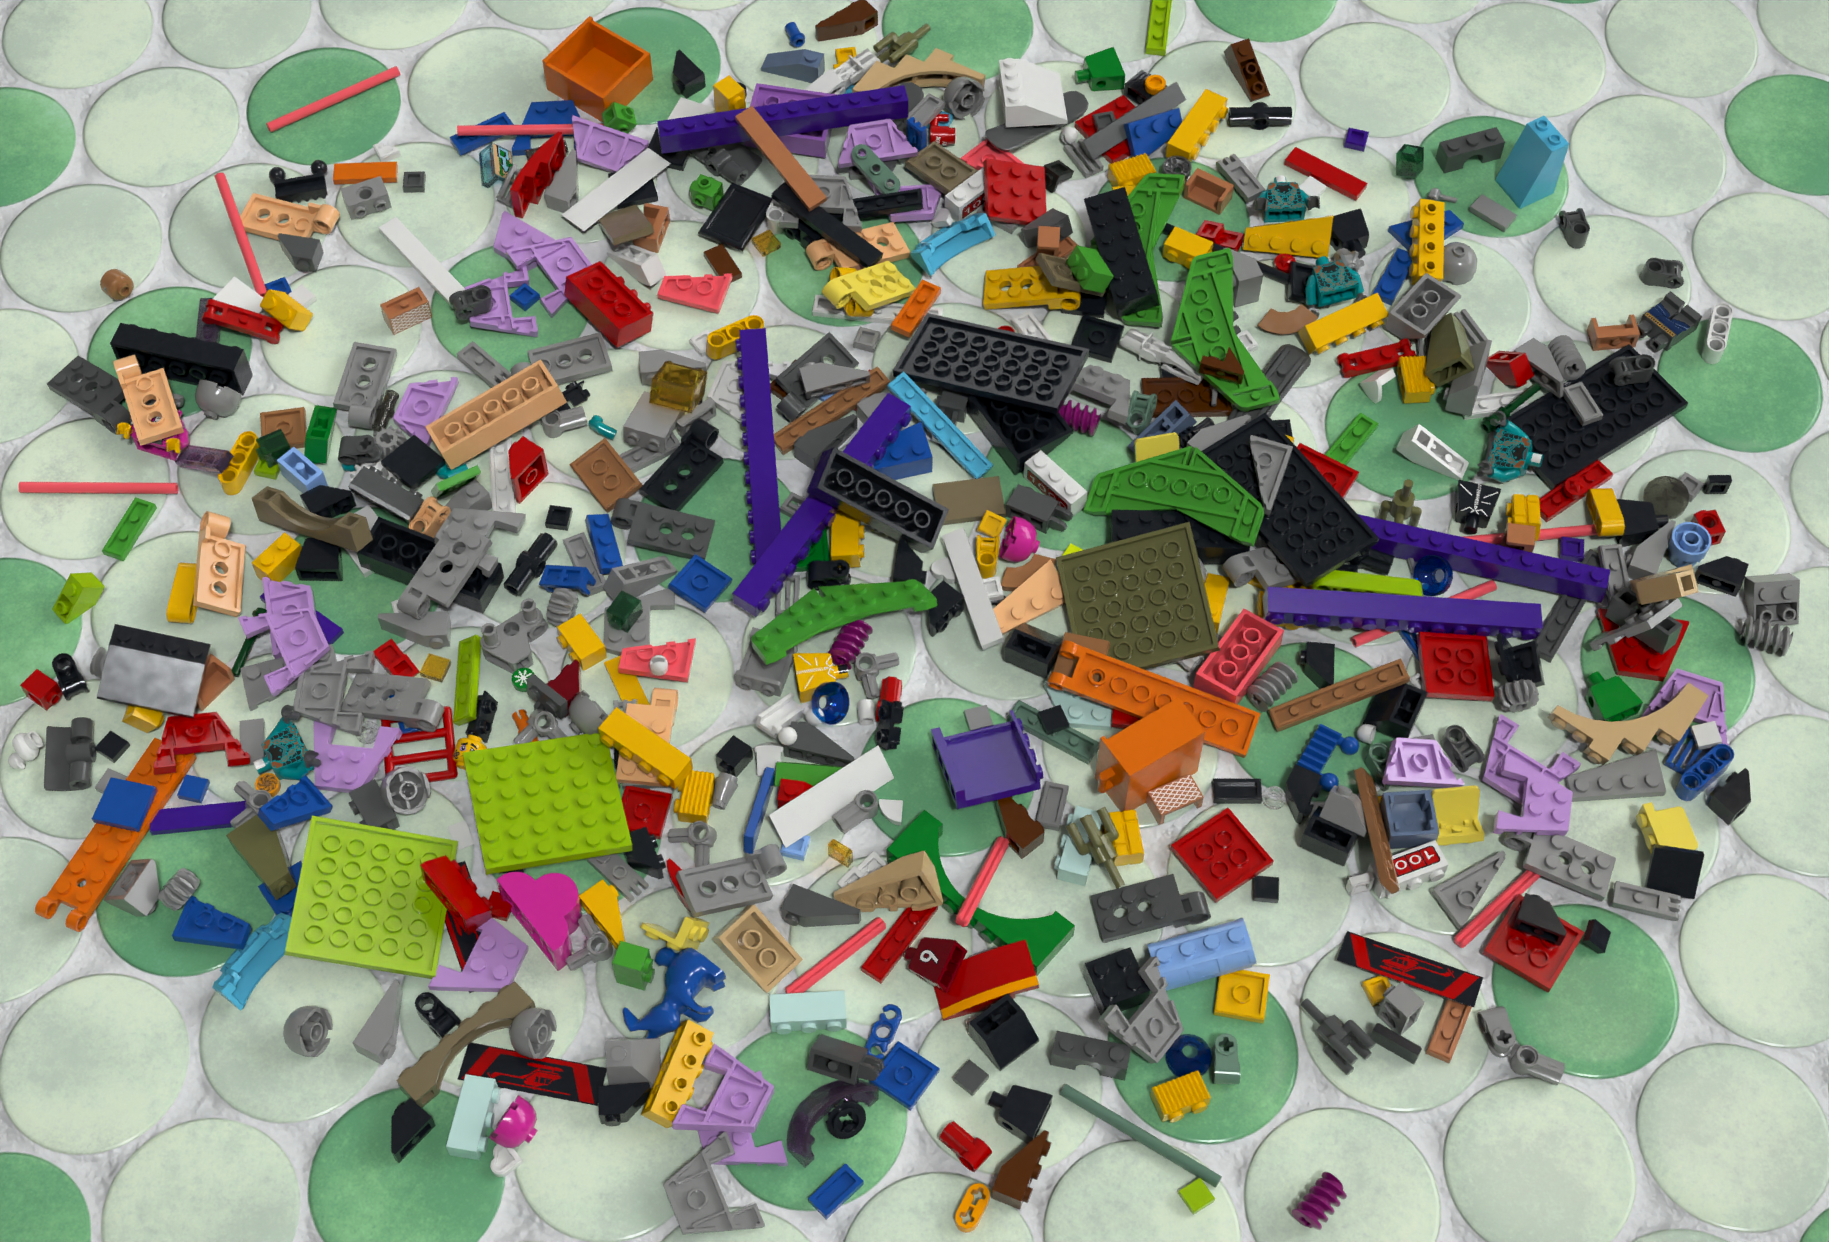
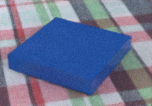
M695 554L669 583L668 589L706 613L732 583L733 578Z
M111 777L92 820L94 823L139 832L157 793V789L155 786Z
M898 1041L884 1059L885 1067L882 1072L879 1073L875 1081H869V1083L911 1111L937 1076L940 1068Z

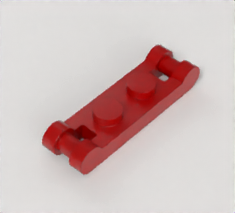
M214 299L207 300V310L202 316L204 323L220 325L265 339L271 344L279 343V333L283 330L284 325L277 319ZM215 312H222V315L215 314ZM265 326L270 327L271 331L266 330Z
M1405 338L1398 343L1351 354L1342 353L1337 356L1336 360L1338 365L1343 368V376L1350 378L1396 367L1401 356L1417 357L1414 350H1411L1410 340Z

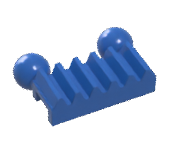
M1319 724L1317 731H1315L1313 738H1311L1297 765L1322 775L1320 785L1323 786L1322 789L1324 791L1330 792L1334 785H1339V780L1333 773L1322 774L1321 772L1338 745L1344 754L1354 755L1359 750V742L1354 737L1348 736L1344 738L1341 733Z

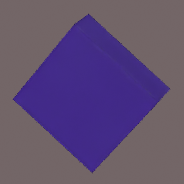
M1349 127L1344 147L1364 152L1369 132Z
M1561 537L1559 559L1582 562L1584 559V539Z

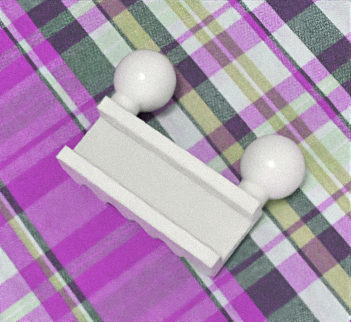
M789 693L759 714L756 720V726L774 739L778 735L779 741L786 746L794 744L797 740L795 729L789 727L791 721L798 722L800 718L803 719L805 716L806 721L810 725L817 726L824 720V713L820 708H810L808 703L798 704L793 700V693Z

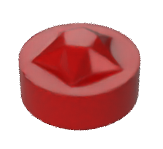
M1280 254L1275 258L1274 268L1288 273V265L1291 261L1296 262V260L1290 254Z
M1573 476L1566 480L1563 491L1571 499H1581L1587 491V483L1584 479Z

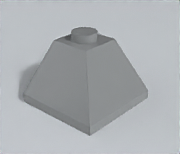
M1334 785L1319 817L1365 837L1368 828L1361 800L1356 794L1352 793L1350 788Z
M153 859L131 860L104 898V901L136 917L150 915L157 906L156 901L160 893L155 861Z
M660 1038L607 1040L606 1069L609 1085L649 1082L652 1089L661 1068Z

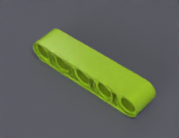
M1334 570L1312 584V589L1423 596L1422 584L1416 579Z

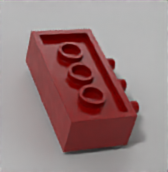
M599 261L566 276L564 296L616 347H619L651 332L654 313L651 311V305L648 302L643 303L637 297L638 293L635 289L630 290L624 284L625 281L622 276L616 277Z

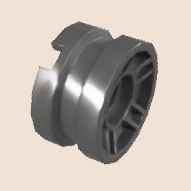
M1171 156L1164 161L1162 173L1185 175L1186 184L1191 177L1192 165L1183 156Z

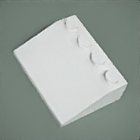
M1007 58L999 60V84L1006 127L1068 124L1060 73L1022 59Z

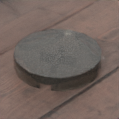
M1661 476L1656 477L1647 484L1643 492V501L1653 504L1656 515L1667 514L1668 519L1671 520L1684 513L1689 503V493L1682 481L1675 477Z

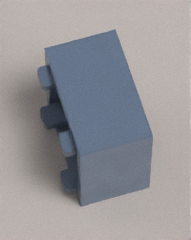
M1431 790L1383 793L1380 808L1390 849L1418 847L1434 840L1437 841L1439 829Z

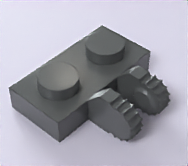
M534 674L526 679L527 693L532 700L536 701L534 710L546 709L553 714L555 719L556 717L562 719L568 714L567 700Z

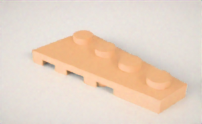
M1051 559L993 608L1002 635L1014 630L1023 623H1028L1066 604L1060 575Z

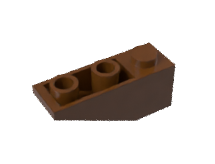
M866 0L852 2L849 6L815 25L816 40L820 42L862 35L878 25V11Z
M1249 38L1230 44L1224 51L1231 72L1250 102L1270 96Z
M1012 796L994 800L1004 838L1008 839V845L1023 859L1044 842V828L1039 821H1034L1028 815L1027 809L1022 804H1017L1012 799Z
M1044 1130L1001 1166L992 1188V1199L1019 1210L1023 1202H1029L1033 1188H1030L1032 1179H1038L1042 1169V1165L1039 1164L1042 1156L1047 1157L1052 1142L1048 1141V1131Z

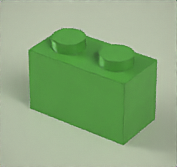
M1076 245L1066 261L1081 287L1085 290L1103 293L1114 277L1096 249Z
M620 941L612 961L616 982L645 991L647 983H652L655 975L650 951L648 948Z

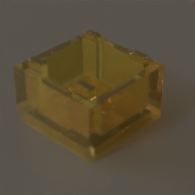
M669 360L665 361L652 379L649 403L692 413L705 394L707 371L672 363Z

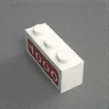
M981 168L945 195V208L949 210L951 218L955 221H961L973 214L985 202L984 168Z
M1041 450L1024 463V478L1041 494L1053 497L1059 501V506L1071 511L1074 516L1085 507L1087 491Z
M1436 840L1392 856L1400 888L1394 894H1391L1380 883L1375 862L1369 865L1367 873H1373L1375 880L1372 887L1378 898L1381 899L1386 896L1392 898L1405 889L1414 890L1424 882L1430 880L1435 882L1442 879L1449 864Z

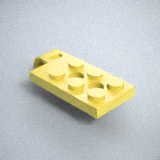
M886 261L830 280L824 286L822 294L836 309L844 307L853 297L865 311H869L907 298L912 295L916 288L909 279L897 270L894 264Z

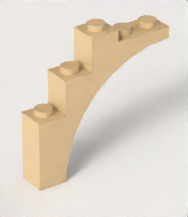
M935 48L925 61L906 54L895 68L876 61L854 86L852 93L894 87L902 82H912L919 87H947L953 79L965 76L978 81L984 88L986 75L953 62L954 55Z
M1692 564L1630 580L1632 591L1636 593L1638 604L1641 605L1684 597L1699 592Z
M1688 682L1666 706L1648 716L1615 722L1592 720L1574 714L1559 705L1551 711L1547 718L1552 720L1551 723L1558 729H1565L1570 732L1576 741L1587 743L1583 751L1587 754V758L1593 763L1604 765L1610 760L1619 744L1622 745L1626 752L1632 755H1639L1645 751L1654 735L1658 736L1657 739L1660 742L1674 746L1681 740L1709 695Z

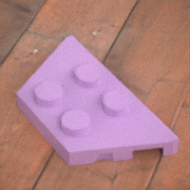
M574 115L572 116L577 161L611 173L617 172L636 158L649 145L648 140Z
M891 119L849 125L838 167L855 166L851 160V152L859 144L867 145L882 162L915 157L918 151L916 147H912L909 144L907 137L902 131L897 129V126ZM864 152L858 153L861 157L865 156Z
M504 211L493 248L495 253L509 260L506 255V250L553 241L555 239ZM534 261L528 264L527 271L536 268L538 263Z
M451 377V381L438 382L436 379L425 383H409L393 416L394 423L410 437L416 435L425 444L430 446L433 439L425 426L444 416L459 384L458 378Z
M268 577L262 578L268 615L279 614L287 610L312 607L316 616L311 586L295 585L288 581H272ZM269 629L273 656L275 659H279L282 657V654L271 629Z
M1397 737L1391 742L1382 780L1383 784L1439 788L1464 786L1462 778L1457 780L1450 767L1453 765L1448 757L1444 755L1442 748L1436 740Z

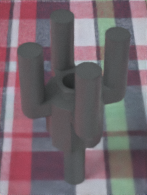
M1308 998L1301 1003V1006L1320 1024L1317 1033L1328 1043L1324 1048V1052L1346 1075H1349L1354 1070L1352 1065L1358 1059L1347 1048L1348 1045L1364 1060L1371 1056L1372 1052L1370 1049L1376 1043L1353 1020H1348L1344 1024L1335 1014L1327 1018Z

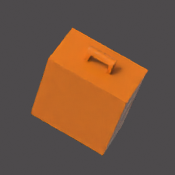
M591 16L542 60L547 90L564 100H573L577 108L603 122L602 113L613 102L627 106L653 81L650 53L593 21Z
M1179 697L1107 739L1105 736H1102L1100 738L1095 779L1098 781L1097 790L1100 793L1106 792L1120 812L1134 810L1146 803L1148 791L1188 774L1193 775L1198 771L1206 731Z

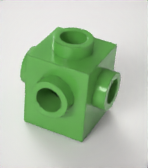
M613 102L602 113L603 123L606 127L628 134L637 125L634 110L628 106Z
M702 174L699 175L696 181L694 180L691 183L689 189L692 202L710 210H714L724 195L722 182Z

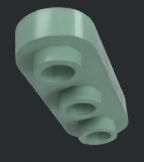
M856 145L851 152L853 164L881 194L899 192L900 181L867 145ZM864 152L865 156L861 157L858 153ZM878 167L880 171L875 172L872 168ZM891 182L894 186L888 187L886 183Z

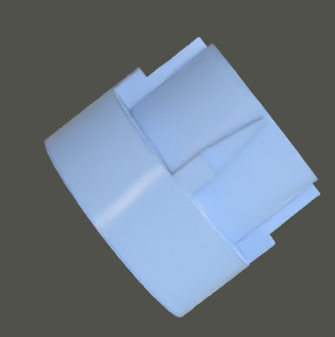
M1684 522L1677 525L1668 542L1671 562L1677 568L1690 564L1693 567L1697 562L1700 563L1705 558L1711 545L1709 532L1703 526L1694 522Z

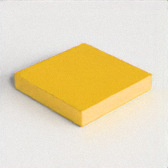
M1240 970L1219 976L1214 1015L1264 1023L1270 974Z

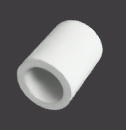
M870 699L858 701L859 724L864 726L874 724L875 712L873 701Z

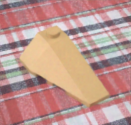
M925 850L903 856L835 891L833 895L837 901L858 908L861 912H873L875 908H889V911H898V908L908 907L912 908V911H921L943 905L936 869Z

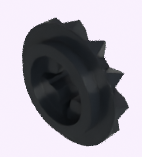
M844 1100L840 1105L834 1104L832 1112H828V1120L826 1121L828 1131L838 1139H848L855 1136L865 1125V1110L854 1100L852 1102ZM848 1114L849 1117L852 1119L845 1120L844 1122H842L840 1117H846Z

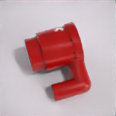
M938 114L930 122V144L933 141L941 146L955 144V128L938 126V122H949V114Z

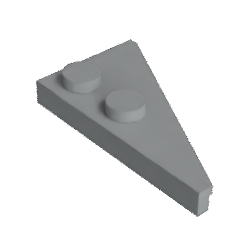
M1251 435L1249 444L1264 514L1270 515L1292 454L1293 446Z
M1504 851L1433 889L1432 894L1459 930L1464 927L1505 860L1506 854Z

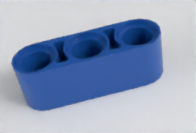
M1718 744L1681 776L1675 788L1678 798L1684 801H1691L1728 769L1734 758L1733 749L1726 744Z

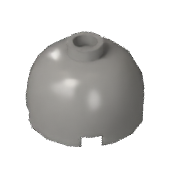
M967 76L953 79L944 91L945 107L956 118L965 119L963 117L969 114L973 117L981 109L985 100L983 97V86L978 81Z
M1452 242L1445 245L1442 281L1453 282L1452 285H1462L1471 281L1477 269V257L1474 250L1460 242Z
M200 380L195 392V400L198 407L205 411V416L212 419L232 414L237 409L241 394L226 386L224 388L217 386V383L207 380Z
M584 690L570 703L569 716L572 722L569 725L578 735L581 732L589 735L599 734L598 728L608 715L596 701L589 699L590 695Z
M411 766L398 767L387 773L380 787L381 799L386 806L395 813L402 815L415 814L422 810L431 793L430 783L426 775Z
M303 1006L294 1010L287 1018L283 1030L284 1040L288 1048L292 1052L305 1057H318L322 1054L331 1039H326L328 1030H332L333 1027L331 1015L326 1009L317 1006Z
M529 1008L521 1011L514 1018L509 1027L511 1044L516 1052L531 1059H543L550 1053L555 1040H550L552 1031L556 1032L557 1028L552 1011L543 1008Z

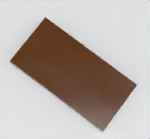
M1180 377L1141 378L1142 394H1157V405L1152 418H1157L1175 400L1192 417H1227L1232 412L1231 402L1219 391L1216 406H1211L1212 390L1209 387L1210 383L1204 378L1199 385L1188 382Z

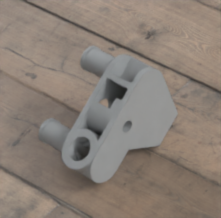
M530 598L521 602L522 611L500 625L495 626L492 623H486L481 628L483 636L480 644L485 659L512 674L517 669L529 668L534 665L530 642L543 635L548 629V623L543 618L542 612L536 608V603Z

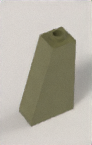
M1452 313L1445 315L1432 329L1425 374L1437 387L1474 371L1475 368L1465 328Z
M255 815L226 835L234 850L275 900H278L297 887L279 829L270 831L258 815Z

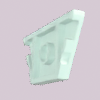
M1044 680V689L1048 692L1053 707L1061 705L1069 722V727L1111 730L1112 708L1067 691L1053 689L1047 685L1048 680Z

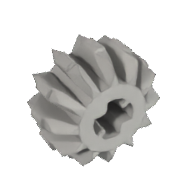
M391 425L388 429H384L381 426L380 432H373L376 444H379L384 450L382 459L407 441L399 428L394 429Z
M556 588L547 606L546 616L549 623L559 626L574 617L579 601L577 592L567 588Z
M1514 680L1499 687L1497 691L1498 702L1501 705V709L1505 712H1522L1537 705L1539 701L1538 689L1532 680Z
M185 868L179 869L163 886L158 899L167 908H171L173 911L178 910L198 888L200 880L191 871Z

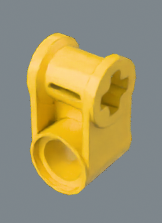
M977 535V565L984 579L994 577L996 574L1000 536L986 538Z

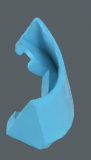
M975 213L961 221H955L950 226L943 227L917 244L916 249L911 251L910 254L921 268L931 276L939 267L957 254L994 237L996 234L987 214Z
M280 913L269 924L261 925L249 935L244 949H236L221 968L222 975L214 982L212 988L240 1011L244 1008L247 999L261 978L284 956L291 916Z

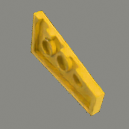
M1333 215L1246 227L1243 250L1319 258L1326 256L1328 258Z

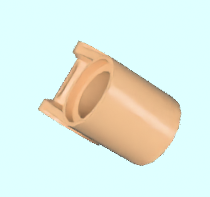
M430 496L422 503L421 508L410 522L409 529L435 538V535L451 513V509L448 506H442L435 497Z

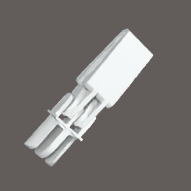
M867 48L854 58L849 55V60L834 70L829 69L804 90L837 95L845 94L846 89L859 81L876 61H881Z
M1131 328L1120 341L1122 347L1138 354L1139 360L1144 358L1151 362L1163 363L1162 369L1196 385H1199L1203 380V377L1183 360L1172 347L1153 337V332L1147 335L1135 328Z

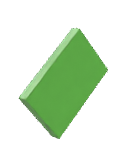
M478 465L436 483L431 490L433 497L443 496L477 479L481 473Z

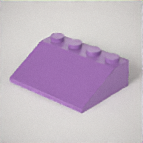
M756 83L750 107L837 94ZM832 129L779 136L778 138L790 153L826 158ZM753 141L744 142V145L747 147L757 148Z

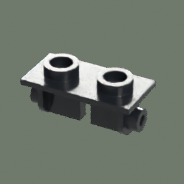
M574 381L565 387L566 390L562 392L566 401H570L573 407L587 401L588 397H590L589 391L582 389L584 381L578 384ZM565 403L555 410L560 412L571 408L568 403Z
M484 691L483 695H478L477 718L468 723L465 732L467 737L468 735L480 737L485 743L488 742L498 702L487 691Z
M882 699L878 710L879 726L875 735L876 746L889 750V748L897 749V745L900 744L901 728L894 727V723H902L904 707L901 701L891 702Z

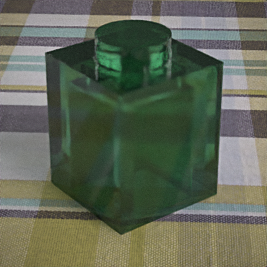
M1404 144L1396 153V176H1401L1405 179H1416L1423 170L1424 147Z
M281 429L256 439L259 447L255 449L260 461H266L269 468L277 465V459L291 449Z
M621 590L606 610L608 623L614 629H621L628 633L643 613L641 600Z

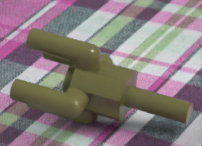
M924 24L913 34L908 31L899 37L895 32H891L876 43L873 49L878 53L890 44V47L881 53L878 58L881 63L887 59L890 63H894L898 59L902 60L906 54L909 55L918 48L917 40L929 32L931 28L928 24Z
M1407 479L1404 481L1403 488L1394 493L1392 501H1382L1377 516L1378 519L1386 520L1387 514L1390 512L1391 516L1394 517V522L1403 524L1405 519L1411 517L1409 525L1418 526L1422 510L1414 506L1415 495L1411 492L1413 487L1412 480Z
M1106 807L1097 810V813L1107 831L1106 834L1103 835L1099 831L1091 814L1080 818L1090 842L1085 844L1075 822L1067 825L1066 828L1079 854L1086 855L1091 852L1097 865L1104 863L1117 889L1125 885L1112 859L1118 854L1111 842L1119 837V833Z

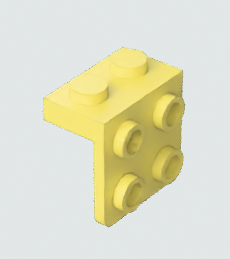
M1173 432L1136 439L1134 442L1135 462L1178 450V434Z
M1478 786L1434 789L1431 792L1439 829V836L1436 841L1438 845L1446 846L1484 841V831L1478 820L1480 798Z
M1652 802L1641 806L1636 818L1650 854H1652L1654 844L1690 850L1698 848V842L1682 807L1678 806L1655 811Z
M685 917L678 934L657 924L642 923L640 928L646 930L645 935L652 939L667 941L666 945L674 950L680 951V949L684 950L685 948L698 950L700 943L705 941L709 933V929H707L709 922L701 918Z

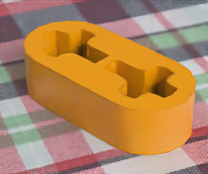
M977 1183L971 1185L956 1212L955 1225L962 1232L967 1233L975 1230L989 1204L990 1191L984 1184ZM980 1191L983 1193L982 1197L984 1200L979 1199L975 1206L973 1205V1194H978ZM969 1210L973 1211L971 1214L973 1222L968 1221L965 1225L962 1223L961 1216L966 1217Z

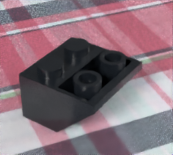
M1023 623L1015 628L1007 642L1004 661L1047 678L1057 660L1063 639Z
M1405 683L1376 694L1362 725L1370 724L1376 726L1377 731L1393 738H1409L1428 692Z
M1318 806L1303 833L1300 847L1345 866L1359 834L1319 817L1323 807Z
M1006 994L969 1022V1036L1000 1071L1039 1042V1038L1025 1012L1009 994Z

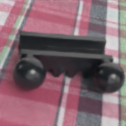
M315 160L310 167L313 175L285 179L286 173L282 168H272L269 171V178L274 183L276 199L293 203V200L300 203L301 199L308 202L311 197L317 200L318 196L325 199L326 195H328L324 176L328 169L326 163L322 160Z

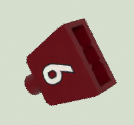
M924 937L921 939L917 949L909 947L906 950L905 960L910 962L909 970L916 976L948 993L967 950L956 940Z

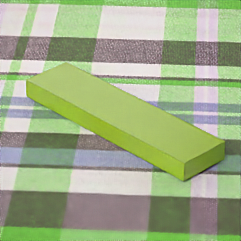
M1152 0L1145 54L1165 56L1172 0Z
M473 635L459 641L453 723L457 726L476 719L481 637L478 635Z

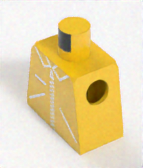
M829 653L793 654L800 703L834 694L836 692V679L849 678L847 664L833 666L832 657Z

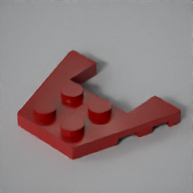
M1599 608L1597 618L1601 622L1602 633L1619 629V625L1606 617L1608 609ZM1675 619L1683 624L1676 644L1662 655L1635 636L1629 638L1625 636L1612 645L1608 644V651L1616 675L1663 682L1689 626V621Z
M217 712L194 714L193 719L183 716H170L167 718L162 742L157 751L153 773L154 775L176 773L174 755L224 750L228 767L250 764V756L247 752L243 751L238 739L233 738L230 734V729Z

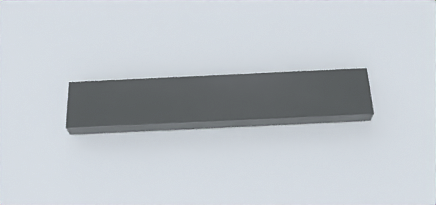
M1174 82L1080 143L1089 160H1093L1127 138L1124 127L1125 123L1171 110L1184 102L1186 98L1178 83Z
M1589 549L1582 564L1601 568L1598 553ZM1562 595L1536 639L1541 659L1551 663L1587 600Z

